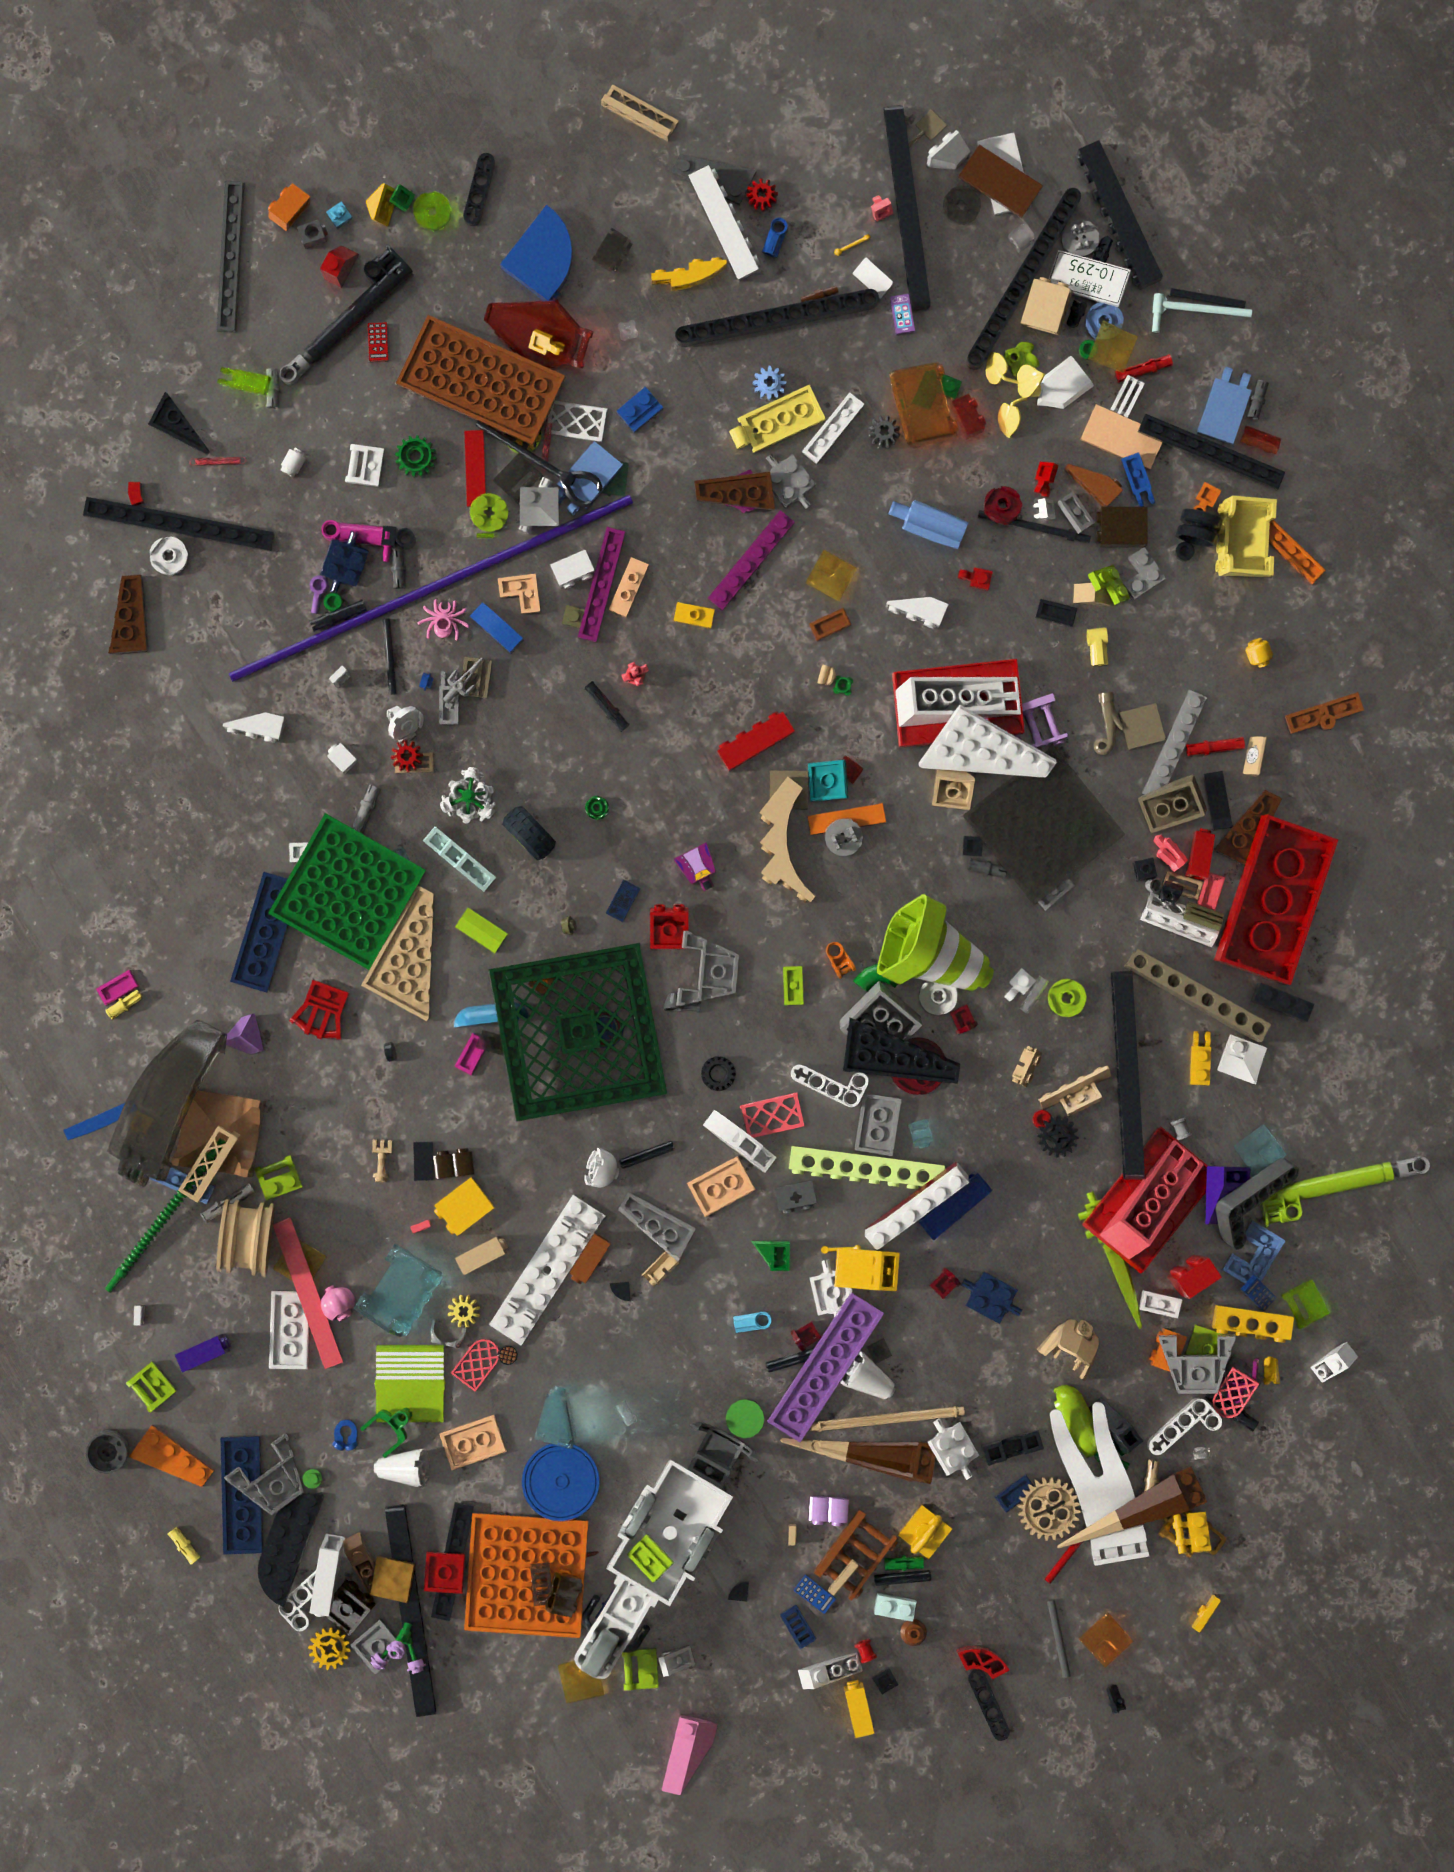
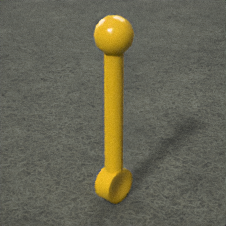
M867 234L841 249H835L834 253L840 256L843 251L869 240L871 236Z
M823 1246L821 1252L826 1254L831 1251H837V1248L861 1249V1246L835 1248Z

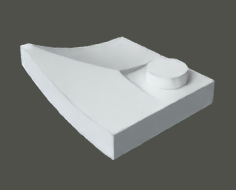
M1230 1034L1217 1070L1256 1085L1267 1047Z

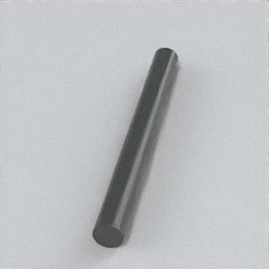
M1055 1599L1048 1600L1047 1603L1063 1678H1067L1071 1675Z

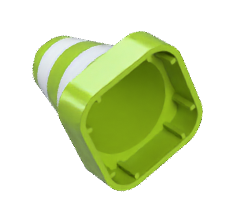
M925 894L909 902L894 914L887 927L877 965V973L899 985L911 978H918L968 991H974L978 987L986 988L993 978L994 969L989 966V958L945 920L946 906Z

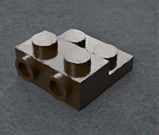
M346 1579L334 1593L329 1617H325L350 1636L376 1603L373 1602L374 1598L369 1593H363L358 1589L359 1586L356 1582Z

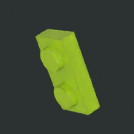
M802 966L783 967L784 1005H804Z

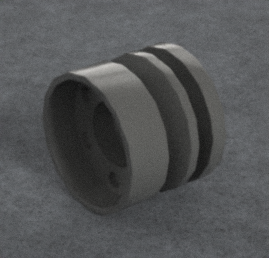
M106 1429L100 1431L90 1440L86 1448L88 1464L99 1473L109 1474L116 1472L123 1466L129 1456L130 1446L127 1438L117 1430ZM107 1446L114 1450L110 1455H108L107 1451H104Z

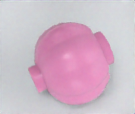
M334 1285L324 1290L325 1294L321 1299V1308L327 1319L332 1321L338 1319L341 1322L352 1315L351 1310L355 1307V1296L351 1290L345 1287L335 1288Z

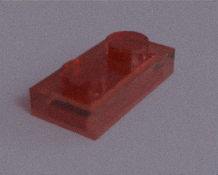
M1245 426L1241 442L1248 446L1260 448L1267 453L1277 454L1281 438Z

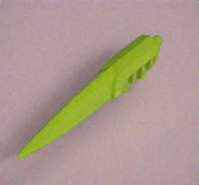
M1094 1191L1087 1193L1090 1203L1084 1205L1086 1211L1078 1213L1080 1221L1086 1219L1099 1201H1101V1199H1096ZM1089 1230L1085 1232L1087 1239L1095 1236ZM1104 1243L1103 1248L1117 1283L1140 1330L1142 1328L1141 1316L1128 1264Z

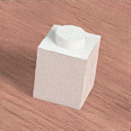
M341 743L333 745L328 750L329 754L327 757L344 774L358 762Z

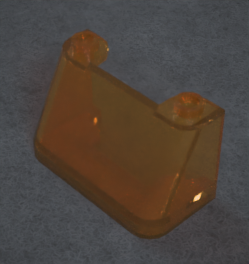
M939 362L889 372L907 444L914 449L958 436L959 426L957 420H953L950 416L941 382L945 371L943 365L939 364Z

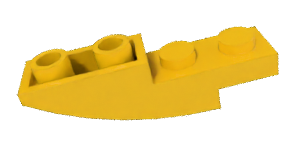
M720 257L712 258L711 261L694 259L692 262H689V270H685V268H676L671 272H666L664 269L656 270L655 273H651L652 285L671 284L672 291L691 288L711 280L727 268V260H722Z

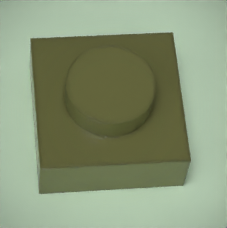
M566 605L562 624L580 629L585 609Z

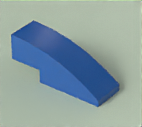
M483 602L470 615L479 626L510 654L524 641L513 628Z

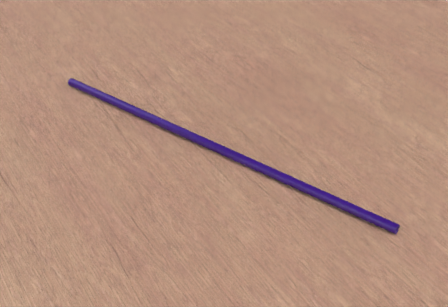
M630 495L620 498L229 673L232 682L633 504Z

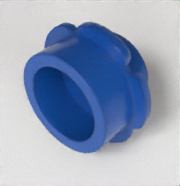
M423 673L419 687L424 688V691H426V688H431L434 679L430 677L431 673Z

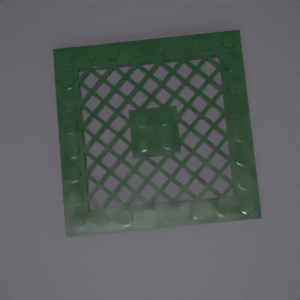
M640 943L488 969L516 1122L667 1094ZM618 966H623L624 971L618 968ZM611 968L607 976L601 971H599L601 969ZM614 970L623 975L618 983L609 978ZM593 971L588 979L580 974ZM595 973L604 978L600 986L590 981ZM574 974L569 982L561 977ZM577 976L585 981L580 990L572 985ZM555 978L551 985L543 981L544 979ZM625 978L628 990L621 986V983ZM558 979L567 985L562 993L553 988ZM536 981L532 989L524 984ZM606 981L615 986L611 994L601 989ZM539 983L548 988L543 997L534 991ZM516 984H518V985L516 986V988L514 989V991L512 992V986H511V985H516ZM588 984L596 989L592 997L583 992ZM520 986L529 991L524 1000L515 994ZM569 987L578 993L573 1001L564 996ZM617 989L626 993L622 1002L613 997ZM550 991L559 996L554 1004L545 999ZM599 992L608 997L603 1005L594 1000ZM531 994L540 999L535 1008L526 1002ZM580 995L589 1000L584 1009L575 1003ZM628 997L630 1000L631 1009L624 1005ZM514 998L521 1002L517 1010L515 1008ZM561 999L570 1004L565 1012L556 1007ZM610 999L619 1005L614 1013L605 1008ZM542 1002L551 1007L547 1015L537 1010ZM591 1003L600 1008L596 1015L594 1014V1009L586 1011ZM524 1005L532 1010L527 1019L519 1014ZM573 1006L581 1011L568 1014ZM621 1007L630 1013L625 1021L616 1016ZM553 1010L561 1014L560 1016H555L556 1022L548 1018ZM602 1011L611 1016L606 1024L597 1019ZM535 1013L544 1018L539 1026L530 1022ZM632 1016L634 1021V1027L628 1024V1021ZM517 1017L525 1022L520 1030ZM613 1019L622 1024L617 1032L609 1027ZM546 1021L555 1026L550 1034L541 1029ZM596 1022L604 1027L599 1035ZM527 1024L536 1029L531 1038L522 1033ZM625 1026L633 1031L628 1040L620 1035ZM606 1029L615 1035L610 1043L601 1038ZM556 1030H558L559 1041L552 1037ZM538 1032L547 1037L542 1046L533 1040ZM635 1035L638 1047L631 1042ZM521 1036L528 1040L524 1048L522 1046ZM617 1037L626 1043L621 1051L612 1046ZM549 1040L558 1045L554 1053L544 1048ZM600 1042L607 1046L602 1055L594 1050L595 1048H600ZM531 1043L539 1048L534 1057L526 1052ZM628 1045L637 1050L632 1059L623 1053ZM560 1048L562 1054L569 1053L565 1061L555 1056ZM609 1049L618 1054L613 1062L604 1057ZM588 1050L583 1058L575 1053ZM542 1051L551 1056L546 1064L537 1060ZM590 1052L599 1057L595 1065L586 1061ZM639 1054L641 1065L634 1061ZM524 1055L531 1059L527 1068ZM572 1055L580 1060L576 1069L567 1064ZM621 1056L629 1061L624 1070L616 1065ZM553 1058L562 1064L557 1072L548 1067ZM601 1060L610 1065L606 1073L597 1068ZM534 1062L543 1067L538 1076L529 1071ZM583 1063L592 1068L587 1077L578 1072ZM632 1064L640 1069L635 1078L627 1073ZM564 1066L573 1072L568 1080L559 1075ZM613 1067L621 1072L617 1081L608 1076ZM545 1070L554 1075L549 1084L540 1078ZM594 1071L603 1076L598 1084L589 1079ZM643 1073L644 1079H639V1077ZM528 1074L535 1078L531 1086L529 1085ZM575 1074L584 1079L579 1088L570 1083ZM624 1075L632 1080L619 1083ZM556 1078L565 1083L560 1091L551 1086ZM605 1079L613 1083L612 1085L601 1086ZM537 1081L546 1086L541 1095L533 1090ZM586 1082L595 1087L582 1090ZM567 1086H570L571 1088L576 1090L573 1092L563 1093ZM549 1089L557 1094L544 1097ZM531 1093L538 1098L532 1099Z

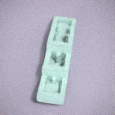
M434 827L424 838L423 842L483 892L496 878L437 827Z

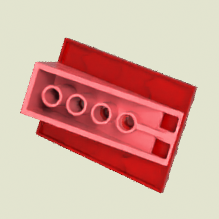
M1161 1126L1143 1146L1144 1179L1124 1180L1122 1173L1082 1224L1140 1274L1146 1270L1206 1193L1208 1165Z

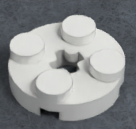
M175 537L160 538L151 546V564L159 573L173 576L181 572L187 565L189 554L186 546ZM172 551V556L174 558L172 560L169 559L168 561H166V556L164 554L166 552L170 553Z
M926 981L920 989L919 1000L921 1006L932 1015L947 1014L957 1003L956 987ZM935 991L937 993H939L940 991L943 993L942 1001L934 1000L935 996L933 993Z

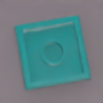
M846 760L808 763L810 802L849 798Z

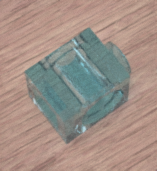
M923 1119L908 1124L914 1146H919V1149L930 1146V1142L934 1140L928 1120Z

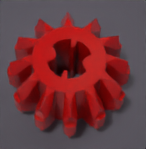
M762 178L759 179V184L756 181H752L753 187L748 186L747 190L750 193L746 194V198L750 199L748 201L749 206L755 204L754 210H757L760 206L762 212L765 211V206L768 209H772L771 203H777V199L774 198L778 196V192L774 191L776 185L769 186L770 180L763 183ZM759 193H765V198H763L762 196L759 197Z
M404 740L403 747L398 742L397 746L400 749L392 748V752L397 754L391 756L392 760H397L393 763L394 767L400 765L399 771L401 772L406 767L407 773H410L411 766L414 770H417L418 768L415 763L422 764V761L417 758L424 756L423 753H417L421 750V747L417 746L414 748V741L408 746V741ZM406 752L410 755L412 754V757H409V761H406L405 758L402 759Z

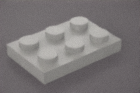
M863 1094L854 1150L893 1156L901 1099Z

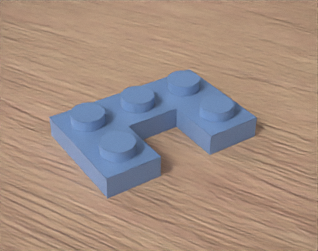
M1251 1220L1245 1230L1247 1240L1258 1246L1251 1260L1248 1263L1232 1253L1222 1269L1244 1284L1253 1275L1260 1281L1263 1280L1286 1241Z

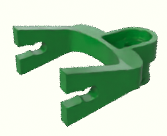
M382 1409L360 1428L363 1431L378 1418L385 1420L393 1428L398 1437V1442L382 1455L384 1458L407 1439V1433L403 1427L412 1417V1412H408L410 1409H400L394 1415Z

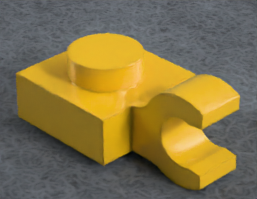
M535 329L533 330L528 348L544 355L549 351L559 355L560 352H563L565 345L561 342H553L552 335Z

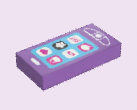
M909 294L891 296L890 303L896 335L915 332Z

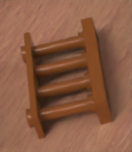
M860 1508L814 1570V1574L818 1577L824 1574L836 1580L840 1574L833 1570L830 1565L834 1558L841 1560L846 1565L852 1560L843 1553L842 1547L845 1543L852 1544L871 1558L873 1562L867 1570L858 1564L855 1572L862 1577L856 1586L848 1580L843 1585L844 1588L851 1592L848 1595V1599L851 1601L854 1597L857 1599L863 1592L861 1587L888 1550L892 1552L898 1543L895 1534L889 1539L866 1522L867 1519L864 1518L866 1513ZM857 1527L863 1528L885 1545L879 1554L854 1537L855 1534L853 1532Z

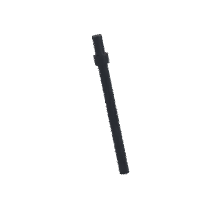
M979 510L978 518L991 520L985 515L984 511ZM1016 519L1009 524L1065 537L1073 542L1078 540L1090 543L1091 539L1090 535L1078 534L1073 529L1068 531L1021 519Z

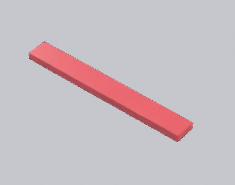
M291 1217L272 1224L324 1368L327 1369L343 1363L329 1321L322 1311L321 1299Z

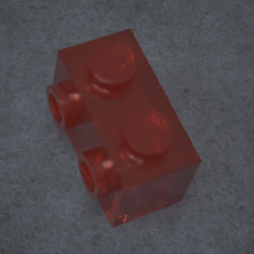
M968 393L951 402L950 406L966 440L984 432L986 421L982 414H978L976 409L978 404L974 397L971 398Z

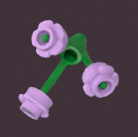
M404 1623L403 1629L400 1630L395 1641L387 1646L383 1654L376 1652L375 1655H371L372 1661L370 1663L377 1670H380V1668L386 1669L385 1666L388 1660L385 1657L387 1655L393 1659L403 1658L405 1654L404 1644H407L412 1658V1662L407 1663L409 1668L407 1671H412V1674L424 1671L423 1667L426 1664L423 1663V1659H416L412 1638H410L412 1624Z

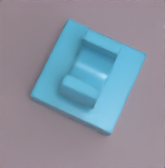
M342 201L326 211L337 229L353 219Z

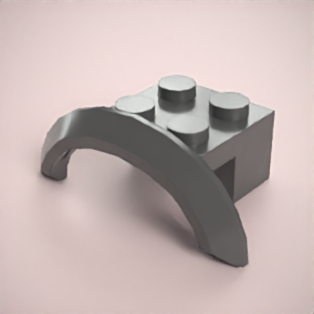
M696 1422L690 1424V1427L697 1431L707 1432L688 1467L690 1472L722 1489L741 1451L750 1460L758 1463L755 1451L732 1435L707 1423Z

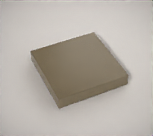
M1156 703L1119 712L1120 721L1124 726L1123 732L1128 750L1166 740Z
M770 770V798L785 779L790 777L803 788L792 809L808 810V771Z

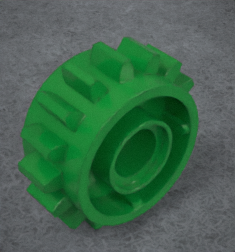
M416 435L414 439L409 436V440H402V446L397 445L399 452H396L395 456L399 457V459L396 460V464H401L399 470L405 469L406 476L411 473L413 478L416 477V474L423 477L424 472L429 474V468L435 467L432 462L436 461L437 458L432 454H435L436 450L430 449L433 444L431 442L427 444L425 437L421 440L419 435ZM415 452L421 454L420 459L417 461L411 459V455Z

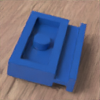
M645 386L621 406L617 413L635 433L663 410V406L660 405L658 400Z

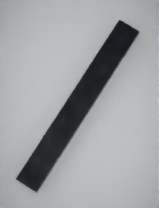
M1144 414L1137 431L1275 490L1279 489L1285 472L1148 414Z

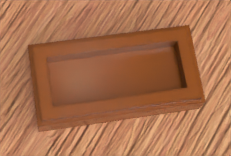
M844 608L809 623L816 641L852 625Z

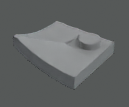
M520 487V526H559L558 487Z

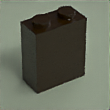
M1102 506L1100 512H1097L1096 522L1100 523V531L1096 533V541L1100 542V547L1146 548L1148 545V507Z

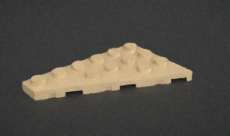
M417 885L361 986L428 1021L430 1011L434 894Z

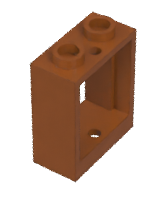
M594 1233L571 1269V1279L579 1284L582 1282L586 1284L611 1245V1242Z

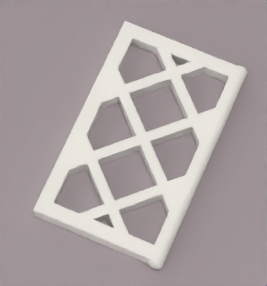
M555 401L548 415L547 422L553 423L557 420L563 429L560 431L551 430V435L602 442L608 409ZM554 405H561L565 407V410L556 415L553 408ZM572 408H580L585 413L576 419L570 410ZM592 411L602 412V418L595 421L590 413ZM568 412L574 421L565 427L559 418ZM588 415L594 424L584 430L579 421ZM547 423L546 433H547V434H550V433H549V425H548V423ZM577 424L582 432L574 434L569 433L567 429ZM596 426L599 430V437L589 436L587 432Z

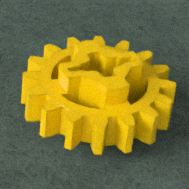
M324 1627L322 1628V1634L317 1631L315 1633L317 1638L312 1637L310 1639L314 1644L308 1646L309 1649L313 1650L309 1656L315 1657L313 1663L318 1661L320 1663L319 1668L326 1665V1670H329L332 1665L334 1669H337V1663L343 1665V1658H349L346 1652H350L351 1648L346 1645L350 1643V1640L345 1641L346 1633L340 1635L341 1629L334 1632L333 1627H330L329 1631ZM324 1636H332L328 1640L321 1639ZM338 1639L342 1644V1649L338 1646ZM329 1644L333 1645V1650H331L330 1653L327 1652L326 1647ZM317 1648H319V1649L321 1650V1653H322V1656H321V1657L319 1656V1654H318V1652H317ZM330 1657H338L336 1660L327 1661Z

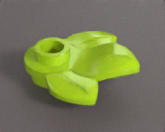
M1021 342L1015 348H1009L1004 353L1003 357L1016 378L1019 369L1023 365H1031L1035 369L1040 366L1037 357L1031 354L1034 344L1030 342ZM1011 354L1016 356V360L1011 358Z

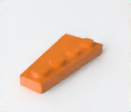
M151 1425L129 1455L132 1459L201 1487L204 1486L214 1472L212 1468L153 1425Z

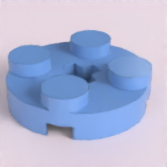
M1099 302L1093 305L1086 315V329L1097 341L1111 340L1122 329L1123 314L1118 307ZM1101 317H1104V319H1109L1107 326L1101 325L1099 323L1101 321Z

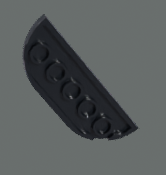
M307 1493L297 1496L277 1512L260 1556L258 1578L264 1593L274 1603L282 1607L286 1604L324 1495Z

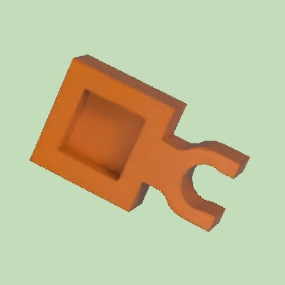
M1204 482L1196 497L1200 503L1194 509L1201 508L1206 512L1207 505L1213 508L1221 490Z

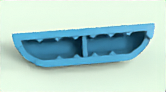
M514 1002V1003H515V1008H516V1010H517L518 1007L520 1006V1004L517 1003V1002ZM487 1004L464 1008L457 1014L454 1020V1028L498 1023L495 1005ZM523 1006L519 1014L527 1019L529 1012Z

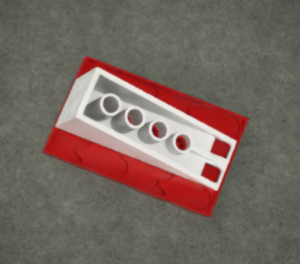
M1017 659L892 673L899 747L932 744L959 705L984 719H988L989 722L1014 736L1025 733Z

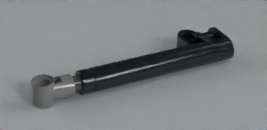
M388 244L385 246L386 250L379 257L376 256L364 265L365 275L372 285L326 327L311 344L304 348L305 353L302 356L299 354L291 363L281 368L280 377L286 385H295L299 378L311 367L310 364L313 361L317 363L322 356H325L413 273L408 264ZM372 267L378 269V272L374 275L368 273ZM291 371L294 373L293 378L285 379L287 372Z

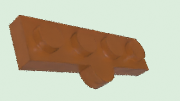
M1357 692L1286 715L1285 719L1290 734L1318 725L1323 730H1330L1335 726V720L1364 711Z

